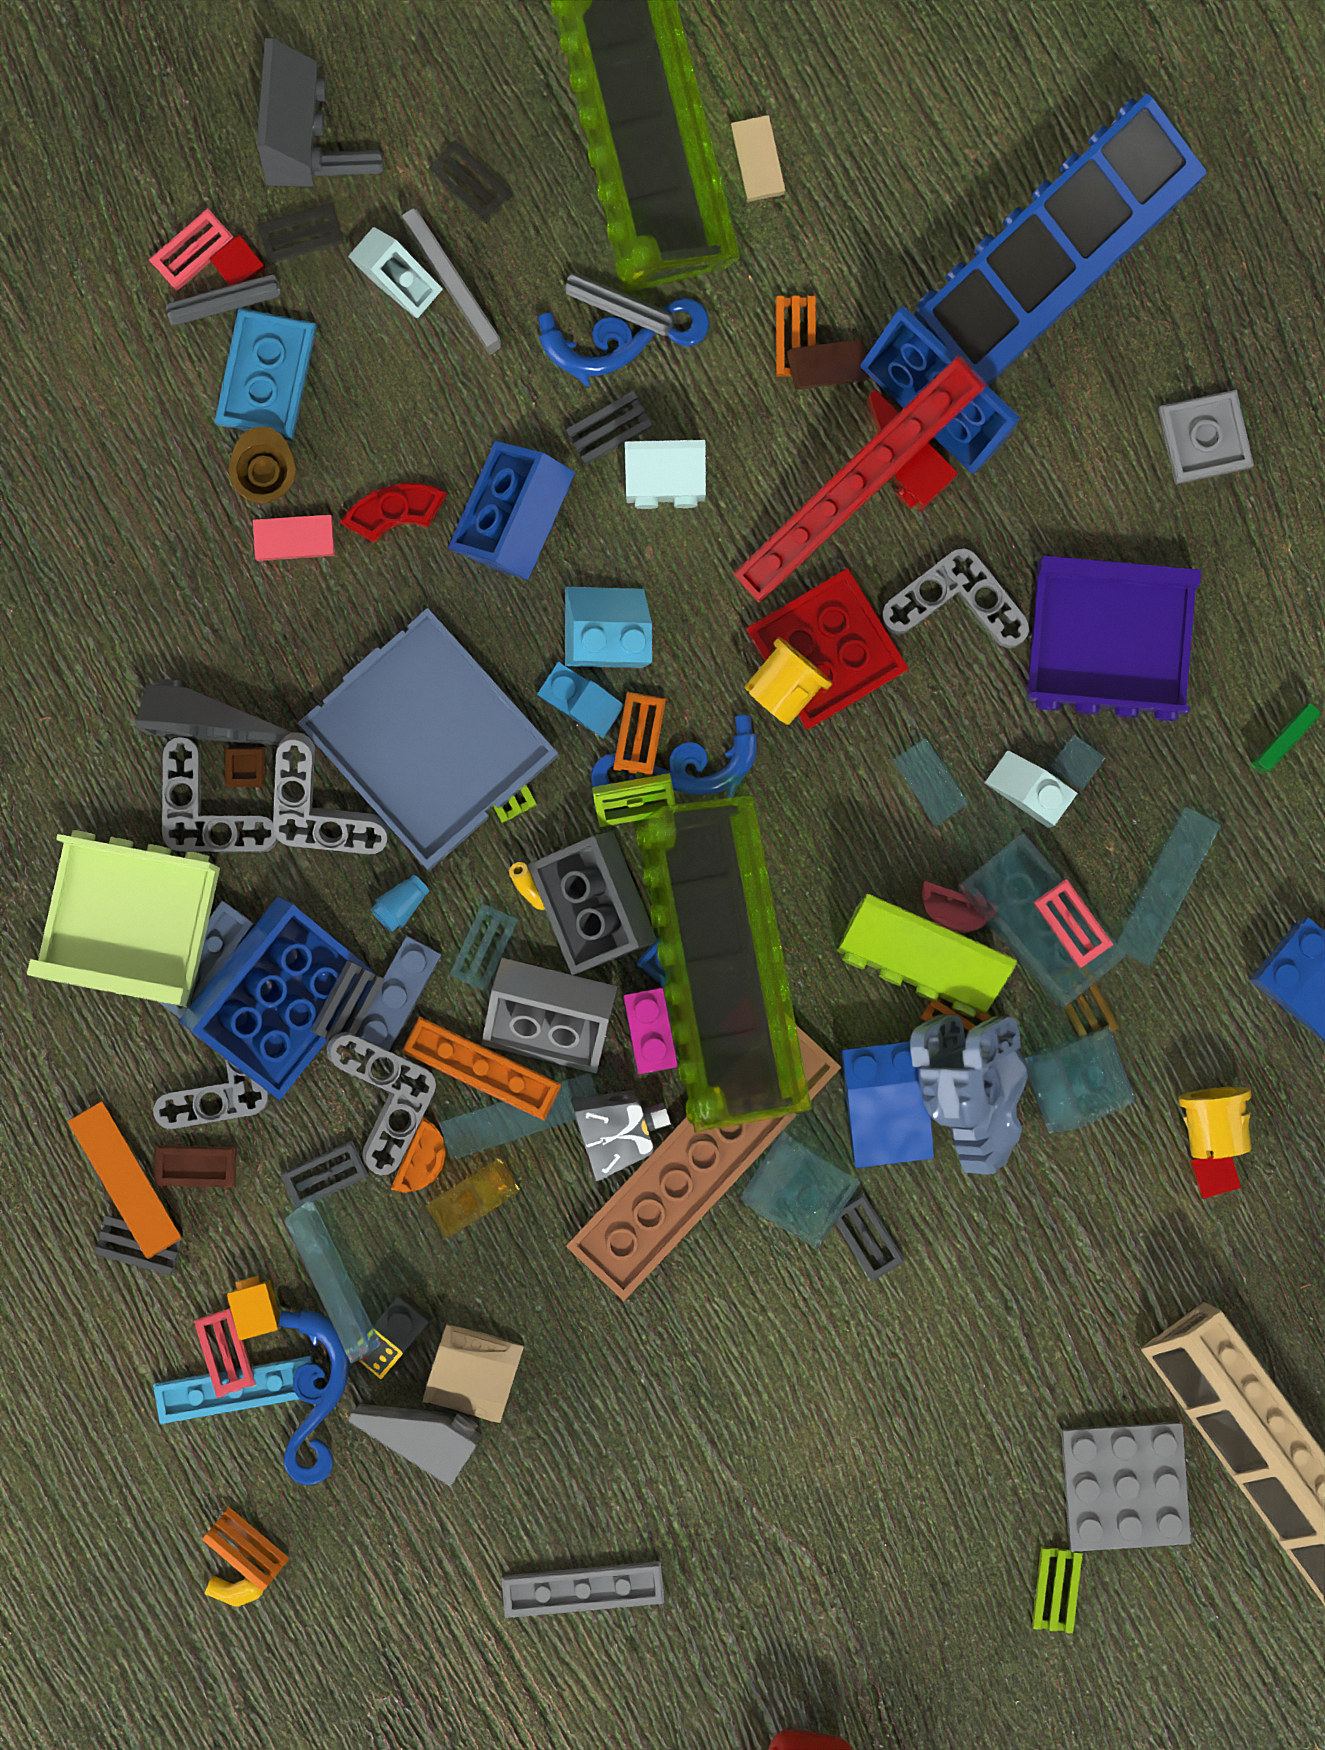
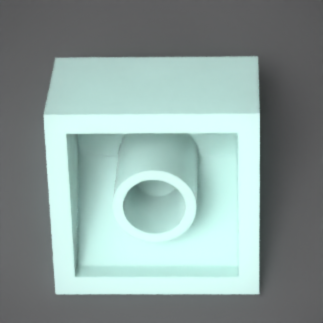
M705 440L625 441L627 503H634L637 509L657 508L658 502H674V507L694 508L698 506L699 501H705Z

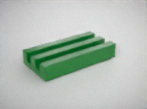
M1311 703L1303 706L1250 765L1259 774L1271 771L1320 717L1321 712Z

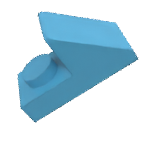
M560 662L556 664L537 693L539 698L603 739L625 706L592 680H586Z

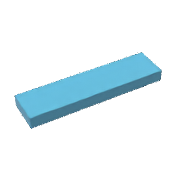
M312 1355L253 1365L251 1367L257 1385L247 1386L235 1393H227L226 1396L221 1398L216 1397L209 1373L155 1383L153 1387L159 1422L164 1424L298 1400L300 1398L296 1396L293 1388V1376L299 1367L306 1363H313ZM236 1368L238 1380L244 1378L242 1369ZM226 1370L220 1371L223 1385L230 1383Z

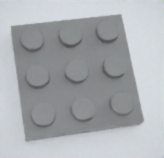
M1176 1421L1061 1429L1068 1539L1071 1552L1191 1544L1183 1423Z

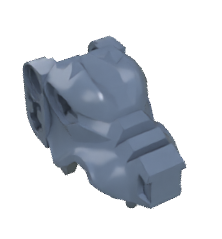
M937 1015L917 1026L911 1035L910 1050L913 1067H918L924 1107L933 1120L941 1125L950 1127L954 1146L959 1154V1161L964 1173L991 1175L997 1173L996 1170L1007 1164L1011 1151L1018 1143L1022 1133V1125L1017 1118L1016 1105L1027 1082L1028 1070L1024 1057L1019 1050L1021 1043L1018 1025L1011 1016H994L975 1026L969 1031L966 1043L963 1024L957 1015Z

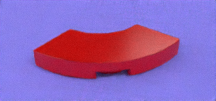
M399 483L377 491L374 490L357 501L344 515L340 524L376 544L385 532L399 525L415 524L429 529L448 494L439 488L420 483Z

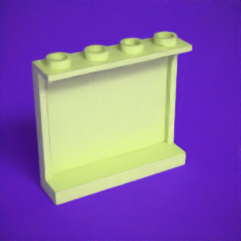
M72 830L71 836L57 834L56 840L64 843L39 958L38 960L30 959L27 975L189 1007L192 1002L220 868L209 863L210 856L186 851L185 858L171 856L172 849L148 844L147 851L134 849V842L121 838L110 837L108 844L95 841V834Z

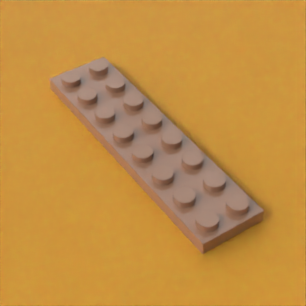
M782 1013L572 1238L566 1247L625 1301L839 1071L841 1066L790 1018Z

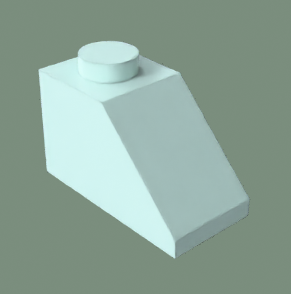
M375 227L369 231L348 256L372 282L417 319L443 290L396 239Z
M1010 751L1004 754L985 781V784L1048 829L1055 826L1077 795V792L1046 770Z

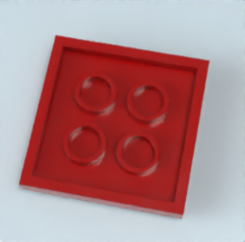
M848 568L746 628V632L764 662L776 650L773 643L780 637L812 662L832 682V685L827 690L821 687L797 715L806 731L909 670Z

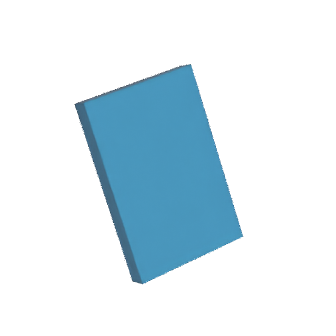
M242 308L238 309L215 418L216 425L244 431L260 426L268 427L279 432L284 439H294L317 329L316 323Z

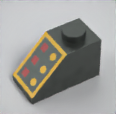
M402 1292L358 1344L357 1348H359L360 1352L358 1354L351 1353V1355L378 1378L382 1379L429 1323L432 1316Z

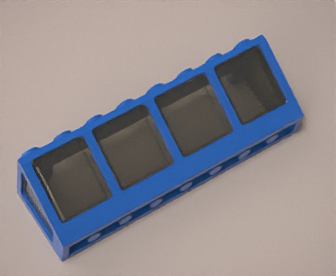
M1148 93L1138 102L1134 98L1130 99L1116 114L1118 118L1111 124L1110 129L1103 125L1088 140L1087 143L1091 147L1082 156L1075 152L1059 168L1063 174L1053 183L1048 179L1044 181L1033 192L1031 198L1034 201L1024 211L1017 207L1003 221L1002 225L1005 229L996 238L989 234L974 249L977 256L969 264L965 265L962 261L958 263L945 277L949 282L938 293L934 289L930 290L917 303L918 309L913 314L916 319L956 357L961 355L988 386L1194 190L1205 177L1207 171Z

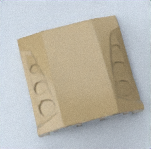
M447 1323L422 1402L451 1408L485 1420L500 1423L524 1345Z

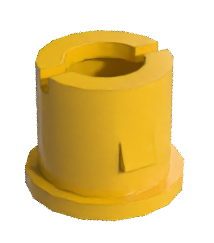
M778 637L773 643L776 650L746 683L744 688L770 713L783 723L789 725L821 687L827 690L832 685V682L805 656L785 640Z
M1220 1087L1188 1092L1178 1097L1179 1106L1186 1109L1184 1121L1188 1128L1192 1157L1206 1159L1211 1156L1210 1151H1213L1214 1158H1224L1245 1154L1252 1150L1249 1131L1251 1113H1247L1246 1101L1252 1098L1249 1088Z

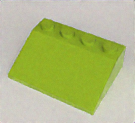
M869 894L855 908L837 949V952L844 954L842 959L844 962L859 969H865L866 965L881 971L879 974L880 978L901 986L902 981L917 987L915 993L934 1002H937L939 997L954 1003L951 1008L952 1010L970 1018H974L975 1013L983 1015L988 1011L1017 963V960Z

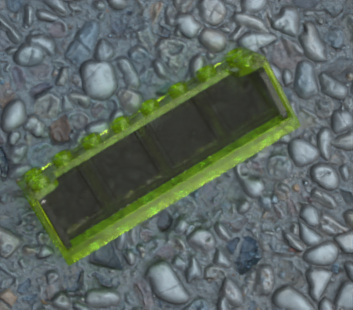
M551 0L552 13L557 17L561 31V49L567 56L570 68V86L573 92L576 93L580 108L579 122L582 129L585 130L588 140V159L591 166L595 169L598 181V199L604 205L608 221L607 235L610 242L613 243L617 258L616 272L618 278L623 282L625 293L725 270L740 258L677 1Z
M753 795L663 806L638 822L639 827L636 831V840L639 849L643 850L646 866L643 869V878L646 887L650 889L653 903L650 908V917L653 926L658 930L660 940L657 947V956L666 974L667 983L664 987V994L667 1004L672 1007L674 1022L672 1023L671 1032L673 1041L679 1046L681 1061L678 1070L680 1080L686 1085L688 1101L686 1102L687 1119L690 1124H693L694 1133L796 1115L812 1110Z

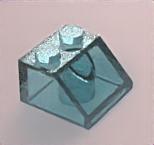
M1109 1027L1049 1046L1024 1057L1028 1076L1048 1133L1079 1129L1135 1103Z
M782 1131L739 1198L760 1216L818 1249L859 1186L860 1181L812 1148Z

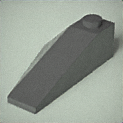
M158 679V685L146 684L135 727L149 736L184 737L188 739L279 746L281 740L286 735L292 733L189 688L182 687V681L174 679Z

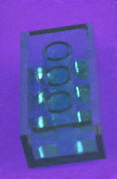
M1022 832L960 883L957 888L1058 1008H1063L1069 1005L1127 955L1100 924L1114 945L1083 967L1078 968L1032 903L1061 883L1063 879ZM1064 892L1058 894L1094 947L1098 946L1100 942ZM1048 901L1046 905L1083 956L1087 954V951L1052 902Z

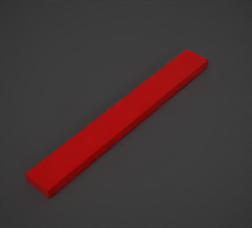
M961 355L957 356L743 563L733 575L758 603L766 599L988 386L987 383Z

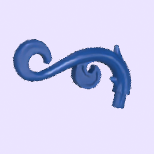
M681 298L662 308V310L672 314L686 312L691 317L692 325L688 330L681 332L672 327L667 335L676 344L685 347L695 346L707 335L710 324L708 313L703 305L697 301ZM545 313L537 317L542 332L539 339L546 355L555 365L579 379L585 386L591 385L589 376L608 374L628 364L639 355L656 333L643 327L632 338L628 325L622 319L614 317L603 318L595 324L592 337L594 344L598 349L607 351L608 341L614 339L618 342L619 346L614 352L606 356L586 357L579 355L571 349L576 347V343L563 338L562 331L556 328L552 313Z
M735 716L737 736L733 737V747L725 753V756L731 757V760L719 772L704 777L688 775L685 769L688 764L693 763L696 766L697 772H702L708 762L707 752L700 744L689 742L681 744L673 750L670 756V771L654 765L652 776L670 773L672 787L675 791L686 794L707 795L726 790L727 798L732 799L737 787L753 766L757 753V734L752 732L751 716ZM616 753L604 755L596 762L591 774L592 787L612 784L608 779V770L614 766ZM624 753L623 759L631 761L632 755ZM639 758V762H642V763H646V762H647V761H645V760ZM629 774L627 781L637 778L633 774Z
M302 1309L301 1313L282 1311L279 1326L299 1329V1333L307 1334L310 1337L314 1346L318 1345V1340H320L327 1348L331 1361V1375L329 1382L324 1388H318L315 1385V1379L324 1378L326 1374L318 1364L306 1363L299 1367L293 1376V1388L296 1396L303 1402L316 1405L288 1442L284 1455V1467L294 1481L303 1485H314L322 1482L330 1474L333 1468V1455L324 1442L319 1439H313L310 1441V1446L318 1454L317 1462L313 1466L305 1467L297 1461L296 1453L298 1447L337 1405L349 1378V1353L358 1354L360 1351L359 1348L344 1336L334 1322L324 1315Z

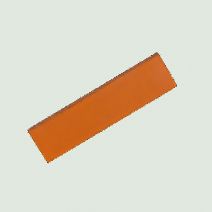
M420 1016L402 1050L403 1054L543 1121L546 1120L562 1088V1084Z
M101 1101L67 1121L146 1259H150L183 1239L104 1102Z

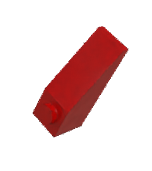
M876 389L869 394L867 404L878 434L899 412ZM927 443L891 479L893 485L898 489L895 492L898 499L907 508L912 509L915 506L922 512L955 480L958 472Z

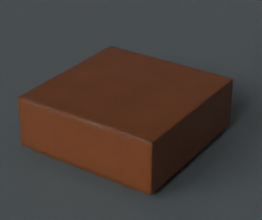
M225 747V787L266 788V748Z

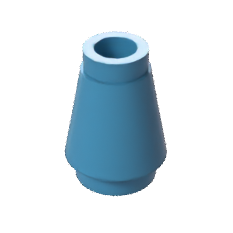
M413 874L409 879L404 880L376 898V904L370 910L386 929L393 932L397 927L403 928L425 898L424 896L430 891Z

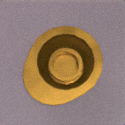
M260 426L251 428L240 436L232 452L228 471L231 484L239 495L251 502L268 503L278 500L288 492L294 483L296 467L291 450L283 436L272 428Z

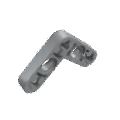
M965 548L957 549L948 554L895 595L884 606L881 614L882 623L888 631L895 634H904L958 594L1000 646L1014 648L1025 640L1029 632L1028 621L978 556ZM956 558L961 562L966 559L970 561L971 565L968 568V572L973 579L978 574H981L984 580L977 582L969 592L963 587L970 582L963 573L956 576L952 572L955 567L953 560ZM926 581L938 583L942 589L941 598L935 602L925 601L921 597L919 590L922 583ZM990 588L995 592L997 602L993 608L983 609L977 605L975 594L979 589ZM912 593L915 603L925 611L919 614L917 607H915L906 616L908 624L904 625L900 621L895 624L892 623L890 618L893 615V610L891 608L896 606L901 610L911 602L906 595ZM1003 604L1008 608V611L1002 614L1005 620L1010 624L1016 621L1020 626L1016 631L1019 636L1016 639L1011 635L1006 638L1002 636L1001 631L1004 629V625L998 617L993 623L987 618L996 614Z
M296 732L286 735L281 740L276 753L273 831L277 840L284 845L362 854H376L382 851L386 846L390 829L379 815L312 808L314 744L308 736ZM292 745L298 746V750L302 755L298 762V768L290 770L293 763V755L288 751H290ZM288 781L299 782L303 786L305 794L299 798L289 797L284 792L283 785ZM288 819L295 820V825L298 826L296 833L289 832V826L286 825ZM310 821H316L312 832L313 835H308ZM325 822H335L340 825L343 834L338 838H329L321 831V825ZM350 824L355 825L353 830V833H355L353 840L348 839V835L351 829ZM367 827L374 828V833L377 835L375 841L368 840V835L365 833Z
M184 737L173 738L166 744L163 751L162 835L163 841L169 848L186 853V851L195 853L267 852L276 846L278 840L274 835L273 821L267 817L201 816L200 749L196 743ZM180 745H184L185 750L192 752V759H186L184 762V772H193V779L181 776L171 779L172 771L180 773L179 761L172 759V753L179 752ZM178 784H187L192 789V799L185 806H177L171 798V792ZM205 822L202 830L204 846H198L199 838H185L184 845H179V841L171 836L172 831H177L181 823H184V827L187 830L200 831L198 823ZM244 822L242 829L244 831H255L258 828V824L263 823L264 829L271 831V837L264 838L263 845H258L257 839L242 838L244 846H237L240 838L237 823ZM218 823H226L232 831L230 841L221 846L214 844L210 837L211 829Z
M347 1032L338 1033L331 1038L327 1046V1056L331 1063L347 1073L390 1092L362 1152L363 1161L372 1172L379 1175L390 1174L399 1166L436 1088L435 1078L424 1067L365 1039ZM349 1041H351V1048L365 1056L361 1071L356 1070L361 1065L358 1060L346 1056L343 1062L340 1061L341 1054L337 1052L339 1045L347 1046ZM366 1049H371V1051L366 1055ZM379 1057L389 1058L392 1063L389 1075L385 1078H375L371 1073V1066L374 1060ZM406 1065V1067L401 1071V1066ZM400 1072L413 1079H417L420 1074H423L421 1081L426 1084L423 1090L416 1089L411 1094L412 1088L407 1083L398 1079ZM396 1080H397V1086H396V1087H393L392 1085H393V1084L396 1082ZM398 1109L406 1110L409 1114L408 1125L402 1130H392L388 1121L392 1112ZM385 1131L391 1137L400 1139L398 1145L390 1140L386 1152L391 1156L389 1161H381L379 1165H376L377 1160L372 1154L375 1150L382 1151L387 1143V1140L381 1137L382 1132Z
M225 1059L229 1083L165 1094L156 1101L153 1107V1115L156 1122L167 1129L250 1116L262 1112L267 1107L269 1092L251 1080L253 1091L261 1092L262 1099L255 1102L256 1108L250 1109L248 1103H241L240 1095L246 1093V1083L242 1081L237 1084L236 1075H247ZM210 1092L218 1094L223 1101L221 1111L214 1116L205 1114L201 1108L202 1097ZM194 1095L193 1109L197 1116L196 1120L190 1119L191 1112L178 1114L176 1117L177 1122H171L170 1116H163L162 1109L168 1107V1100L173 1099L176 1106L190 1104L187 1096Z

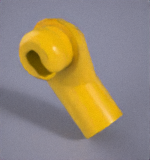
M523 862L514 863L509 869V875L517 891L536 909L545 910L529 868Z
M214 1575L211 1577L205 1591V1595L237 1607L257 1600L263 1594V1591L246 1577L244 1580L232 1584Z

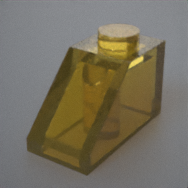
M497 1158L427 1203L425 1207L445 1238H448L519 1193L520 1189L500 1158Z

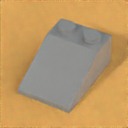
M359 1404L347 1420L450 1487L481 1437V1434L476 1431L478 1425L461 1413H457L454 1417L446 1412Z

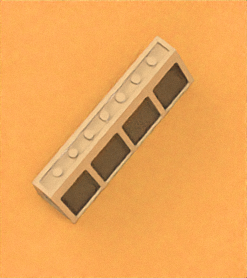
M1203 1302L1142 1346L1140 1350L1325 1606V1454L1223 1312Z

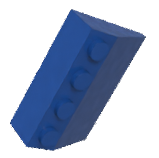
M902 306L895 313L860 367L898 404L905 408L956 356ZM987 386L934 438L974 474L1016 430L1020 417Z
M277 896L178 1022L280 1101L327 1042V1039L310 1030L347 960L375 975L377 974L295 905ZM354 974L325 1028L329 1031L333 1025L344 999L349 995L359 976L358 974ZM364 989L362 990L357 1002L359 1001Z

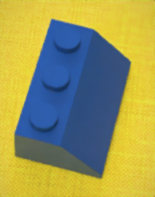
M495 441L448 549L502 573L528 580L537 563L548 533L553 527V522L563 499L569 491V486L575 472L543 452Z

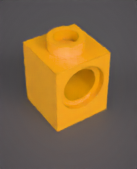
M254 1276L235 1282L237 1289L227 1293L239 1341L279 1330L281 1328L279 1326L280 1313L271 1280L260 1283L259 1276Z

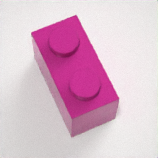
M663 988L624 995L638 1074L678 1067Z

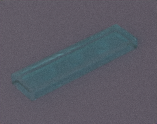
M1187 807L1183 808L1113 949L1147 966L1151 965L1221 826L1220 824Z
M589 1072L560 1082L562 1088L545 1121L505 1102H500L440 1122L439 1124L451 1161L575 1120L576 1117L571 1100L598 1095L591 1073Z
M313 1202L304 1204L285 1218L284 1222L350 1363H354L363 1359L381 1345Z

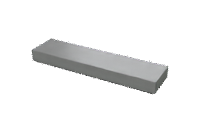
M413 208L403 214L402 217L406 228L487 353L491 355L501 348L500 337L417 209Z
M661 1561L502 1575L501 1577L505 1618L664 1604Z

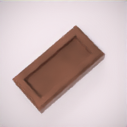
M863 339L797 347L787 352L795 390L866 381L870 378L860 367L866 358Z
M155 1146L154 1186L236 1187L237 1147Z

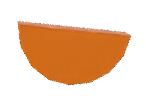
M424 1116L413 1135L390 1190L404 1193L421 1190L435 1181L444 1167L446 1157L444 1137L437 1126Z

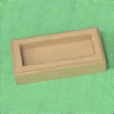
M769 115L731 123L730 127L746 201L751 202L784 195L785 186Z

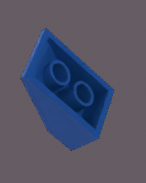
M1303 918L1297 920L1249 980L1325 1042V931L1310 918Z
M910 1041L840 1050L855 1168L933 1159L931 1118L924 1107L918 1067H913Z

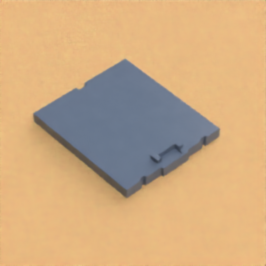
M427 608L407 625L409 628L407 632L402 630L383 648L379 649L377 647L348 672L342 678L344 682L323 700L325 704L322 707L317 705L298 724L426 869L430 871L489 819V815L486 812L494 805L497 808H501L559 756V753Z

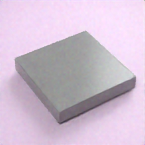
M1237 390L1167 404L1158 408L1175 485L1250 469L1254 466Z

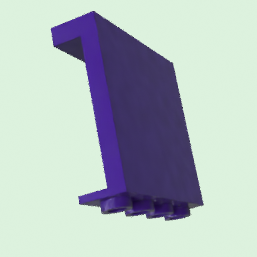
M1042 556L1038 561L1026 702H1036V709L1058 711L1060 705L1075 706V712L1082 714H1099V708L1114 709V716L1138 718L1139 712L1154 713V719L1160 721H1178V715L1183 716L1190 712V706L1186 705L1195 591L1200 586L1201 570Z

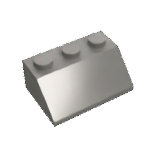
M501 958L491 991L481 1045L597 1074L618 986Z

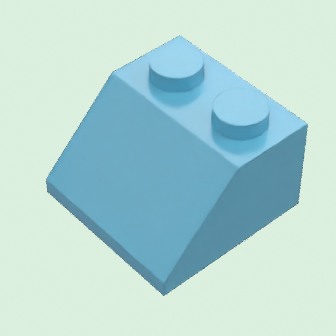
M565 587V666L643 668L652 663V621L644 589Z

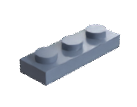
M221 901L209 918L191 1004L255 925L254 922L224 901ZM159 1002L179 1018L189 1008Z
M406 936L383 978L385 980L356 1036L390 1051L442 954Z

